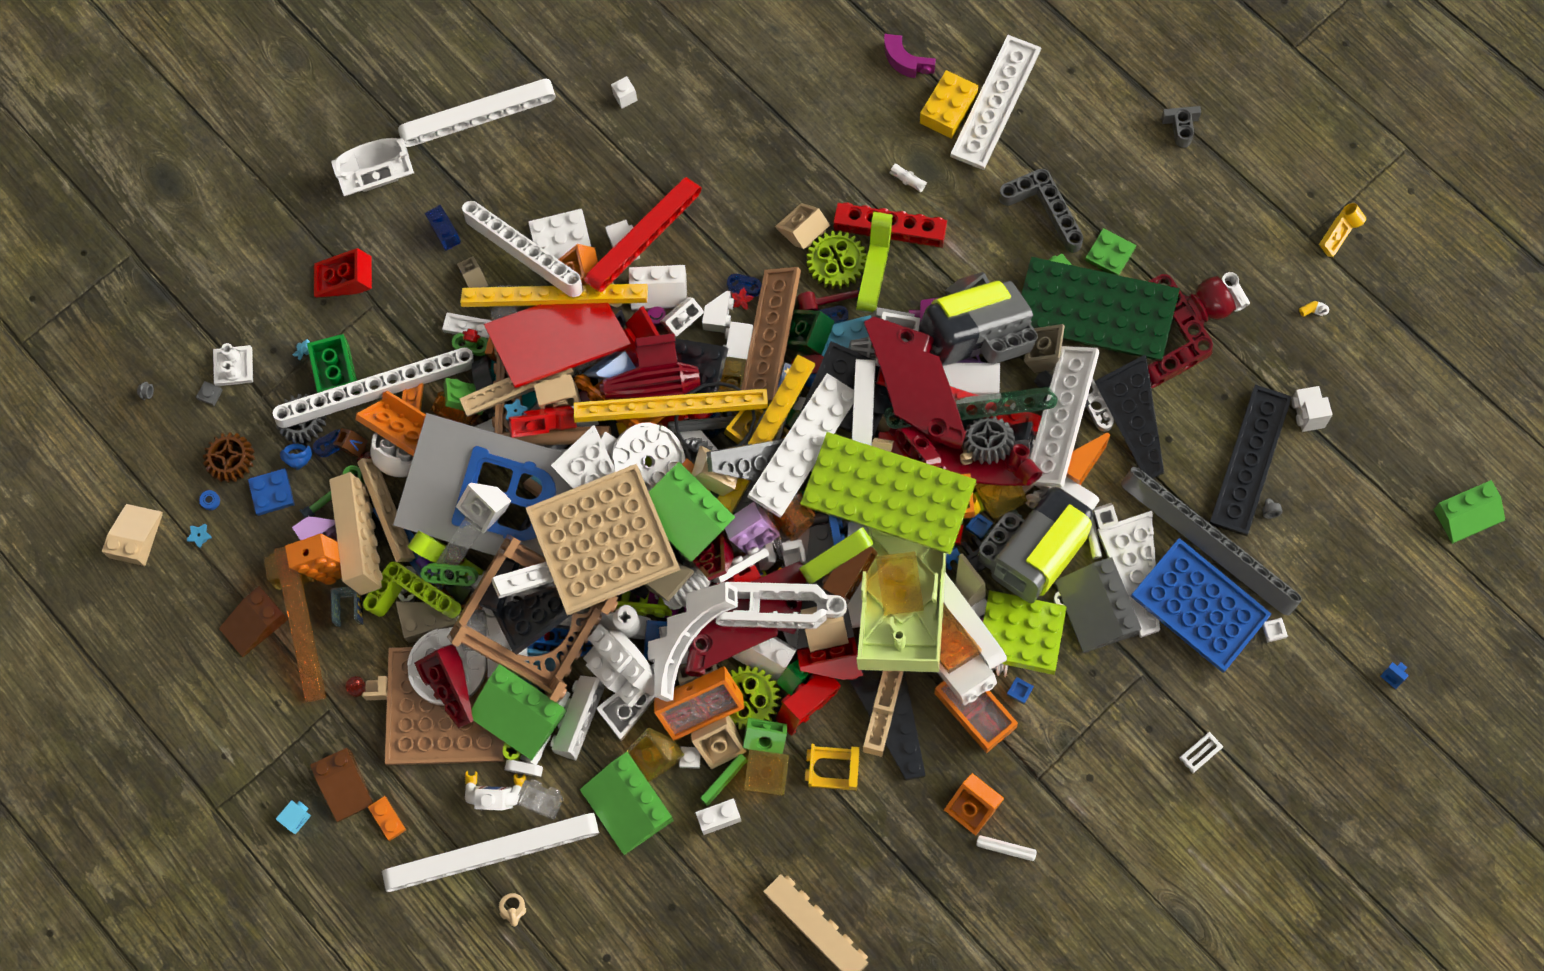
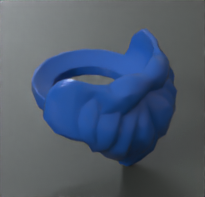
M302 444L288 445L280 452V458L296 470L305 466L312 456L310 446L306 448ZM293 449H299L302 451L298 454H289V451Z

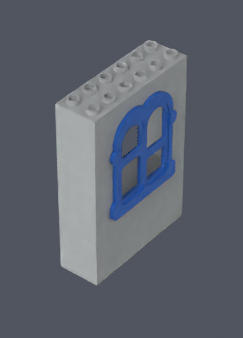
M426 413L393 525L414 532L419 530L431 537L491 555H496L507 534L521 541L522 545L544 557L532 524L528 529L518 531L501 526L496 521L483 534L456 505L468 484H478V477L484 462L512 469L511 482L508 491L505 492L511 500L510 503L527 508L569 491L573 488L551 466L563 452ZM523 473L533 475L541 481L542 491L537 498L530 500L516 495L518 483Z

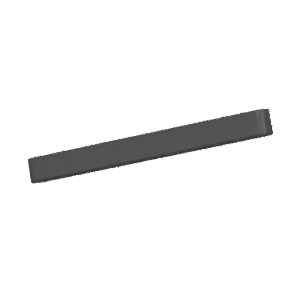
M1132 467L1121 482L1122 487L1279 612L1288 616L1292 614L1302 601L1301 596L1142 470L1137 467Z

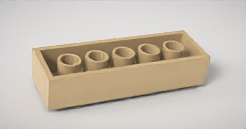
M351 472L329 479L342 581L360 595L382 588L381 580L383 577L379 570L380 557L376 549L378 541L374 534L373 507L370 503V494L367 486Z

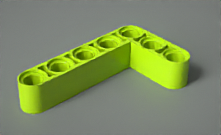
M873 213L870 246L856 310L873 313L877 308L890 247L892 214Z
M419 530L407 546L421 557L434 563L473 567L477 570L478 575H482L484 572L444 543Z
M395 561L390 562L382 572V588L369 592L363 602L365 610L378 617H382L388 612L404 588L449 618L457 617L461 611L459 602Z

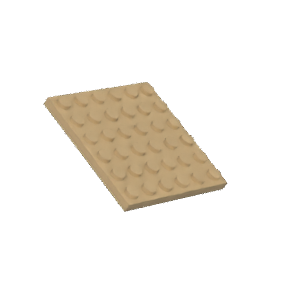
M637 463L526 508L567 615L680 570Z

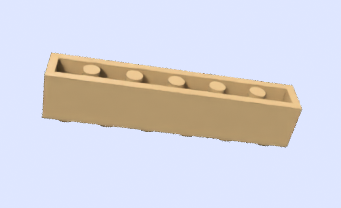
M780 874L763 891L839 971H862L868 965L866 961L868 956L860 948L856 950L852 946L853 941L846 934L842 936L837 931L839 927L831 919L827 921L822 916L824 912L817 905L813 907L808 902L810 898L804 891L798 892L793 887L795 883L789 876L784 878Z

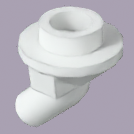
M1042 489L1034 491L1033 494L1026 495L1024 501L1030 508L1034 509L1046 492Z

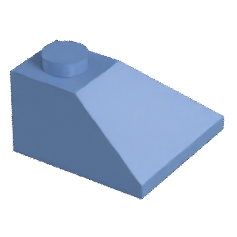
M625 351L615 352L603 358L583 374L589 378L605 380L636 367Z

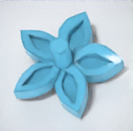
M306 339L302 344L298 343L297 351L293 356H298V359L301 360L303 353L308 355L307 343H310V341Z

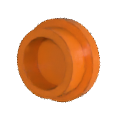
M584 374L576 375L574 378L577 388L582 391H587L586 386L592 385L591 379Z

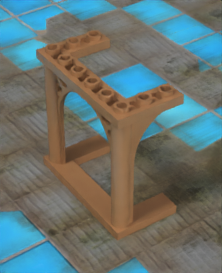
M507 534L447 638L455 646L459 647L462 643L543 689V692L549 699L557 703L558 699L562 700L567 692L565 688L567 685L562 679L570 674L573 660H577L580 657L583 643L589 641L587 638L592 634L590 631L602 619L600 614L603 612L608 615L609 612H613L617 607L618 602L616 600L618 597L615 596L592 605L589 611L584 614L575 612L572 615L567 636L554 650L539 656L516 655L511 650L466 625L506 557L525 567L546 562L545 557L522 545L521 541ZM578 618H585V620L580 622L581 625L578 626L576 624ZM570 636L573 637V640L571 642L568 641V637ZM559 651H562L564 655L560 656L561 661L559 662L556 655ZM547 658H553L555 661V669L553 671H548L545 667V660ZM535 661H540L541 670L537 668L538 665H533Z

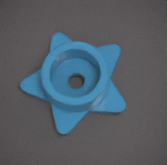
M516 399L513 404L504 405L508 412L506 420H509V417L522 416L523 411L529 410L528 407L521 405L519 399Z
M203 524L200 527L190 526L191 534L187 541L195 542L200 548L203 543L212 538L206 532L207 525Z

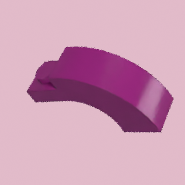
M884 35L885 56L896 71L911 78H916V72H921L922 74L935 73V58L913 56L904 49L901 35Z

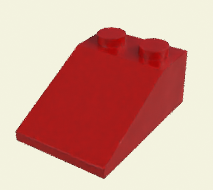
M358 248L314 263V297L316 298L353 295L372 289V256Z
M855 637L848 639L849 644L810 652L809 647L798 649L800 671L842 680H853L863 676L862 670H858V651Z

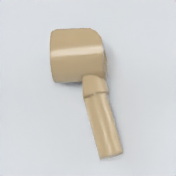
M963 450V454L960 455L963 465L972 463L973 452L967 453V450Z

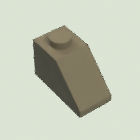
M474 256L457 263L468 288L488 286Z

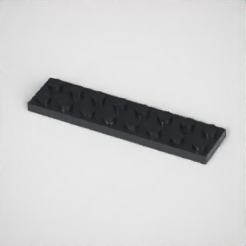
M1254 386L1209 524L1247 537L1292 396L1262 386Z

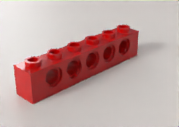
M848 202L837 204L834 231L870 236L871 222L868 220L872 219L874 212L893 215L892 222L895 224L891 228V240L943 248L947 220L941 217L931 218L925 217L922 214L912 215L904 211L893 212L885 208L874 209L866 205L855 206ZM857 216L858 219L852 220L850 217ZM906 225H912L913 227L909 229V228H906L905 226H906ZM930 228L931 231H924L923 229Z

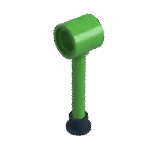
M351 465L344 469L343 474L349 472L353 475L358 474L360 481L365 484L359 467ZM331 491L310 507L307 506L299 511L305 518L308 516L313 517L317 510L332 500Z

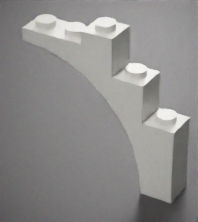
M724 582L686 593L687 612L667 617V636L648 641V660L655 663V697L666 702L673 700L674 684L685 652L693 639L709 622L722 613L738 607L736 587Z

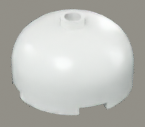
M375 432L370 449L371 458L375 466L387 475L408 477L413 456Z

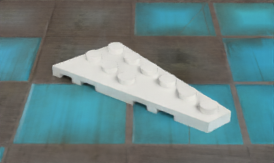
M595 425L551 465L573 489L616 472Z
M1152 511L1120 521L1119 524L1097 530L1107 557H1113L1142 628L1139 632L1140 638L1160 630L1159 620L1130 597L1156 566Z

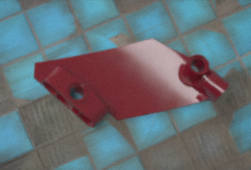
M875 316L864 321V326L887 387L894 415L923 432L933 445L940 442L943 445L960 450L967 431L963 428L939 356L930 354L934 342L933 337ZM931 431L938 432V435L933 434Z
M893 422L889 429L890 434L909 458L954 473L971 474V478L976 479L978 484L1030 486L1042 476V471L1032 459H1028L1029 449L1022 444L1014 445L1010 455H1005V460L999 459L998 463L991 461L989 465L987 461H984L981 465L979 460L974 462L972 459V463L963 465L960 460V455L963 454L962 447L960 450H957L940 442L933 445L923 432L912 425ZM931 431L933 434L938 435V432Z
M798 561L751 583L806 584V578L799 569L803 564L801 561ZM737 599L738 607L726 612H733V610L749 611L750 599ZM760 599L759 613H773V611H777L782 614H793V612L800 614L803 600ZM787 602L792 604L793 609L787 606ZM714 618L698 633L689 645L685 674L693 677H702L705 674V669L776 637L778 631L794 635L797 628L721 626L716 624V618ZM696 642L702 645L703 650L696 647Z

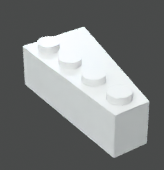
M655 663L651 665V668L653 669V671H654ZM615 693L596 709L620 741H622L656 697L655 695L652 697L644 693L633 707H630Z

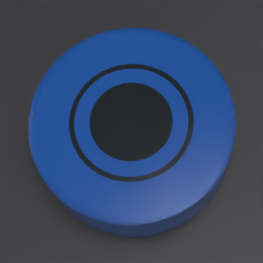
M208 490L201 494L199 501L204 509L214 510L220 504V497L216 492Z

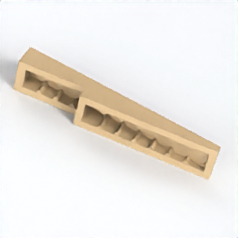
M570 368L514 388L508 377L459 399L468 417L534 391V384H538L541 380L556 379L562 374H571V376L575 374L573 369Z
M883 670L863 746L864 753L880 757L883 755L904 671Z

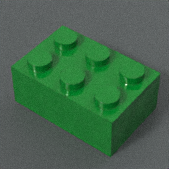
M344 334L307 343L317 393L357 381L349 343Z

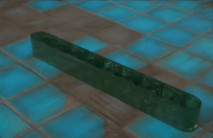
M1049 387L955 398L961 420L1047 410L1054 408L1058 401L1057 396ZM1046 395H1052L1049 401H1043V398ZM1032 397V401L1029 404H1024L1026 398ZM1007 400H1013V403L1010 406H1005V402ZM993 402L994 406L992 408H985L987 403ZM975 405L972 411L966 410L967 406ZM889 407L885 410L884 417L890 428L912 427V425L900 418L894 421L889 420V417L894 414L893 408Z

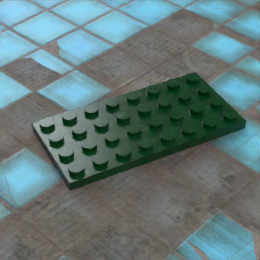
M1031 257L1021 295L1032 310L1031 325L1033 328L1064 324L1063 340L1138 357L1146 354L1147 359L1162 362L1180 288Z

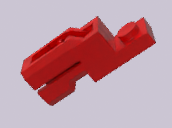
M570 405L523 411L522 416L509 417V431L512 438L549 433V430H565L577 427V423L574 420V409Z

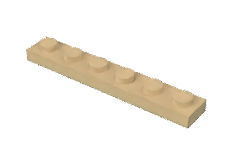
M362 458L357 463L395 561L411 562L415 559L413 551L407 547L409 541L404 528L393 525L397 511L382 472L375 466L372 459Z

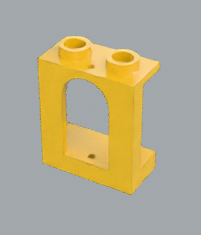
M811 744V749H807V761H810V769H806L805 781H809V787L857 790L860 747L843 749L816 747L815 744ZM823 758L851 760L849 779L819 777L814 772V764L817 760Z

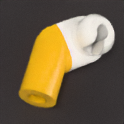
M1313 301L1299 308V312L1303 317L1310 313L1323 316L1328 314L1329 307L1323 303Z

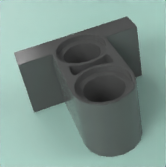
M1194 106L1163 110L1162 124L1172 123L1174 139L1178 147L1186 148L1190 146L1194 135L1193 122L1199 121L1201 107Z

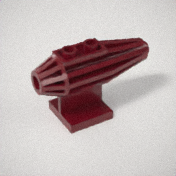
M672 333L636 338L635 347L639 367L602 380L603 384H599L601 396L604 395L605 399L685 395L700 386V376L697 366L677 362L675 334Z

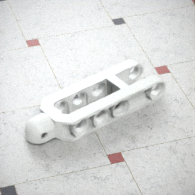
M726 582L737 588V599H750L749 611L733 610V612H724L716 617V624L732 627L817 629L827 618L842 617L846 613L847 606L843 597L826 595L817 584ZM760 599L814 601L817 604V612L813 614H798V612L782 614L777 611H773V613H759Z

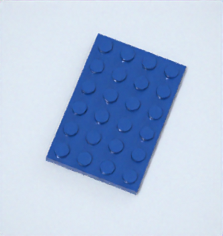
M1178 538L1130 595V597L1222 673L1227 670L1271 616L1267 609L1180 538Z

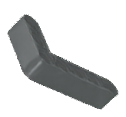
M1035 170L1001 186L999 200L1005 206L1013 205L1037 194L1065 248L1072 253L1078 252L1081 249L1083 234L1047 170ZM1037 179H1044L1045 181L1040 182ZM1021 186H1027L1028 189H1023ZM1004 193H1010L1012 195L1006 196L1004 195ZM1046 194H1052L1053 197H1048ZM1054 209H1060L1061 212H1055ZM1063 224H1067V225H1069L1070 227L1065 228V227H1063L1062 225H1063ZM1075 239L1078 243H1072L1070 240Z

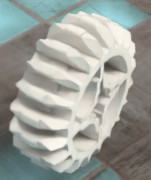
M697 566L690 568L695 573L669 602L663 601L670 609L676 610L686 606V593L707 588L710 585L711 580L708 581Z

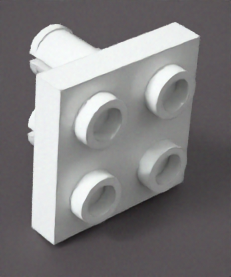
M226 343L220 349H213L215 386L253 383L252 347L250 345L232 347L231 344Z

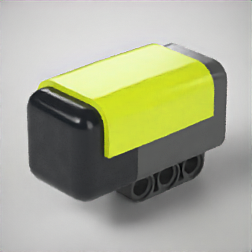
M1010 280L1002 283L1000 281L990 282L935 299L926 308L919 324V332L933 337L934 342L930 354L939 356L942 366L983 354L990 363H1000L1031 352L1038 338L1036 331L1031 325L1032 310Z
M1052 487L1045 493L1025 520L1014 513L1005 514L980 545L978 561L991 570V576L995 581L1026 602L1034 603L1039 595L1043 596L1086 541L1092 526V509L1062 488ZM1005 523H1011L1013 527H1009ZM994 537H1000L1002 541H997ZM988 551L992 555H985L983 552Z

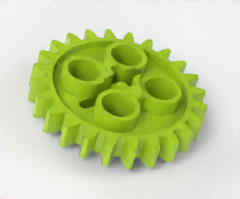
M832 231L831 236L824 233V239L818 236V243L813 241V247H809L810 254H807V266L809 267V273H813L812 278H818V284L824 281L825 287L831 284L832 289L835 288V285L842 289V284L849 287V281L855 284V277L860 279L861 273H864L865 268L863 266L866 264L864 259L867 258L866 253H863L865 248L860 247L861 241L855 242V236L849 238L848 232L845 236H842L841 231H839L838 235H835L834 231ZM830 246L833 247L836 259L840 261V267L844 273L840 272L838 263L836 259H834V255L832 250L830 249ZM839 247H845V248H846V249L843 250V251L838 250ZM826 253L829 256L824 258L820 255ZM847 262H850V263H852L853 265H852V266H846V265H844V264L847 263ZM829 269H834V270H836V272H834V273H829V272H827V271H828Z
M746 666L745 671L742 667H739V673L731 670L732 678L743 694L744 707L747 706L749 709L746 717L742 716L741 710L729 715L734 724L737 725L739 723V729H743L747 724L748 718L772 721L770 714H777L774 707H780L779 704L775 703L776 700L781 699L780 696L775 695L780 689L773 687L777 681H770L772 675L768 674L765 676L766 670L762 669L759 672V668L756 666L753 670H751L750 666ZM754 679L756 681V686L754 689L750 690L748 687V683L750 680ZM740 683L743 684V688H744L745 692H744L743 689L740 687V685H739ZM746 693L752 695L750 697L751 702L745 701L747 699ZM761 696H764L766 699V703L764 706L760 707L758 705V699ZM752 704L756 707L758 713L754 712Z

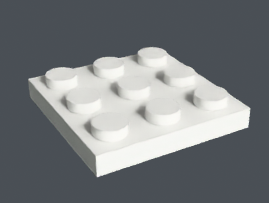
M582 209L528 221L533 242L557 259L561 258L576 244L591 247Z

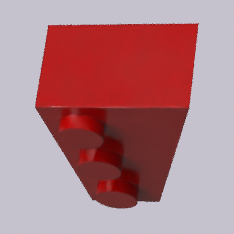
M813 674L807 684H800L795 690L796 693L792 696L788 694L781 701L782 706L776 721L787 724V732L791 736L795 734L798 725L802 722L806 723L810 719V715L816 710H820L838 693L841 685L835 678Z

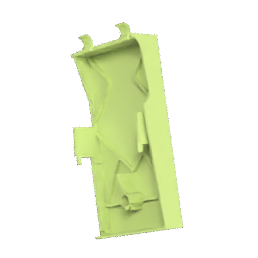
M868 528V535L874 543L871 547L878 552V555L868 572L863 571L861 587L862 612L857 657L858 670L939 672L947 554Z

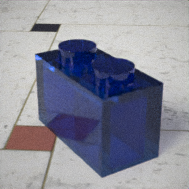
M441 205L424 213L445 251L461 243L457 231Z

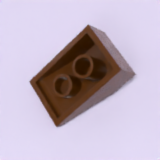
M871 546L834 569L831 574L828 573L822 582L824 584L822 588L832 595L843 597L848 604L862 582L863 571L868 572L878 552Z
M258 586L241 601L220 626L219 630L239 654L244 657L289 619L268 594Z
M348 748L342 749L310 765L337 822L357 814L373 804L353 753Z

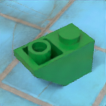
M797 659L786 667L777 680V684L788 694L792 695L795 693L796 688L802 683L805 684L813 673L800 671L799 660Z

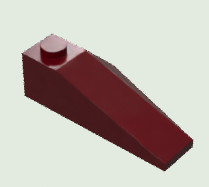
M724 531L693 560L694 564L708 581L727 574L734 559L733 548Z
M450 644L416 661L414 664L422 681L426 686L430 685L435 692L433 696L443 702L446 713L456 726L461 728L473 722L463 663L455 645Z

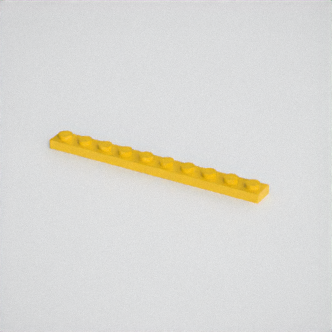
M610 284L601 293L589 285H582L583 292L577 297L568 296L556 286L462 288L460 303L462 307L647 303L648 284Z
M797 355L748 444L774 440L815 367V363ZM738 478L735 489L725 496L719 495L717 499L733 514L751 480Z
M767 389L574 403V420L577 423L768 409Z

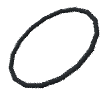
M713 382L702 384L687 394H693L702 388L717 385L733 388L736 391H741V389L733 384ZM751 410L752 423L748 434L734 447L742 446L752 435L756 422L755 410ZM675 415L674 422L677 436L685 447L697 454L698 450L687 444L680 434L678 426L679 415Z

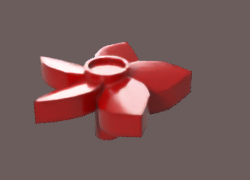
M745 288L739 293L731 294L733 299L736 300L733 308L741 305L747 310V302L754 298L746 295Z

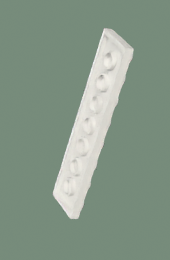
M1007 35L950 157L982 170L985 169L1037 60L1041 47Z
M1061 347L1060 359L1056 363L1030 457L1042 471V476L1031 485L1063 488L1099 355L1098 348Z
M828 373L825 375L748 494V498L781 518L815 465L826 433L834 434L853 405V389Z

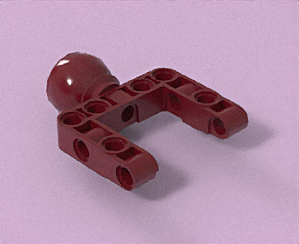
M1161 274L1148 281L1157 284L1165 283L1168 286L1178 288L1171 276L1167 274ZM1218 276L1205 279L1198 286L1195 294L1191 293L1190 296H1185L1179 291L1177 299L1179 302L1176 303L1173 318L1187 344L1165 355L1162 362L1155 361L1148 365L1151 388L1161 385L1211 356L1213 342L1203 327L1204 322H1208V318L1213 320L1226 318L1236 310V305L1230 291ZM1191 329H1195L1198 331V333L1196 335H1191L1188 331ZM1203 344L1206 345L1208 349L1203 351L1200 350L1198 346ZM1168 363H1172L1175 365V367L1173 369H1167L1165 365Z

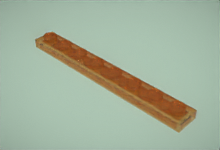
M285 547L276 548L274 553L305 702L325 699L326 694L301 574L289 568Z

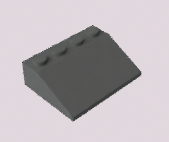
M1113 557L1095 562L1055 580L1061 600L1067 607L1066 613L1082 653L1136 636L1142 628Z

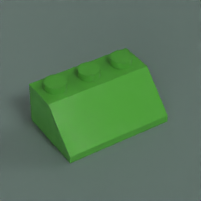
M1492 480L1444 500L1433 509L1452 544L1505 521L1502 499Z

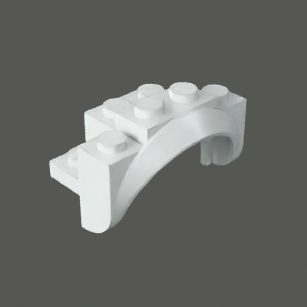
M386 138L368 142L346 151L332 161L335 175L339 180L344 196L396 182L399 178L414 174L410 157L402 138Z
M599 624L587 638L594 646L583 658L587 662L586 666L609 690L617 693L630 707H633L644 693L653 697L655 695V674L645 657L622 632L610 630Z

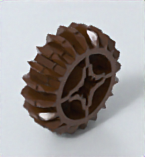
M229 432L227 437L224 433H221L220 439L214 436L215 442L208 443L210 448H205V452L208 454L203 455L204 460H206L203 462L204 466L207 467L206 471L220 482L225 480L229 483L231 478L234 482H237L238 476L244 479L243 473H250L247 468L253 467L251 461L255 460V456L252 455L255 453L254 449L251 448L252 444L238 433L233 435ZM234 445L241 447L242 453L235 452ZM216 462L223 463L224 470L217 468Z

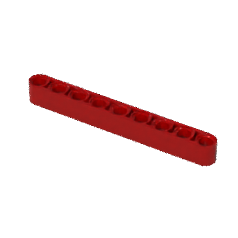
M685 177L587 273L584 282L598 292H603L696 200L701 193L702 187Z

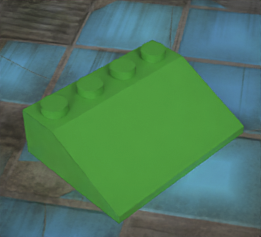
M680 462L649 491L668 541L690 563L735 518Z
M500 664L486 682L471 709L474 722L531 761L536 757L567 712L564 707L549 699L548 696Z
M628 752L611 762L580 789L623 855L674 821Z

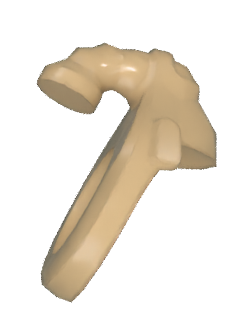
M516 893L505 895L499 902L500 916L503 919H507L511 926H517L520 917L526 913L523 898ZM509 898H516L520 904L517 909L510 908L506 910L504 908L505 901Z

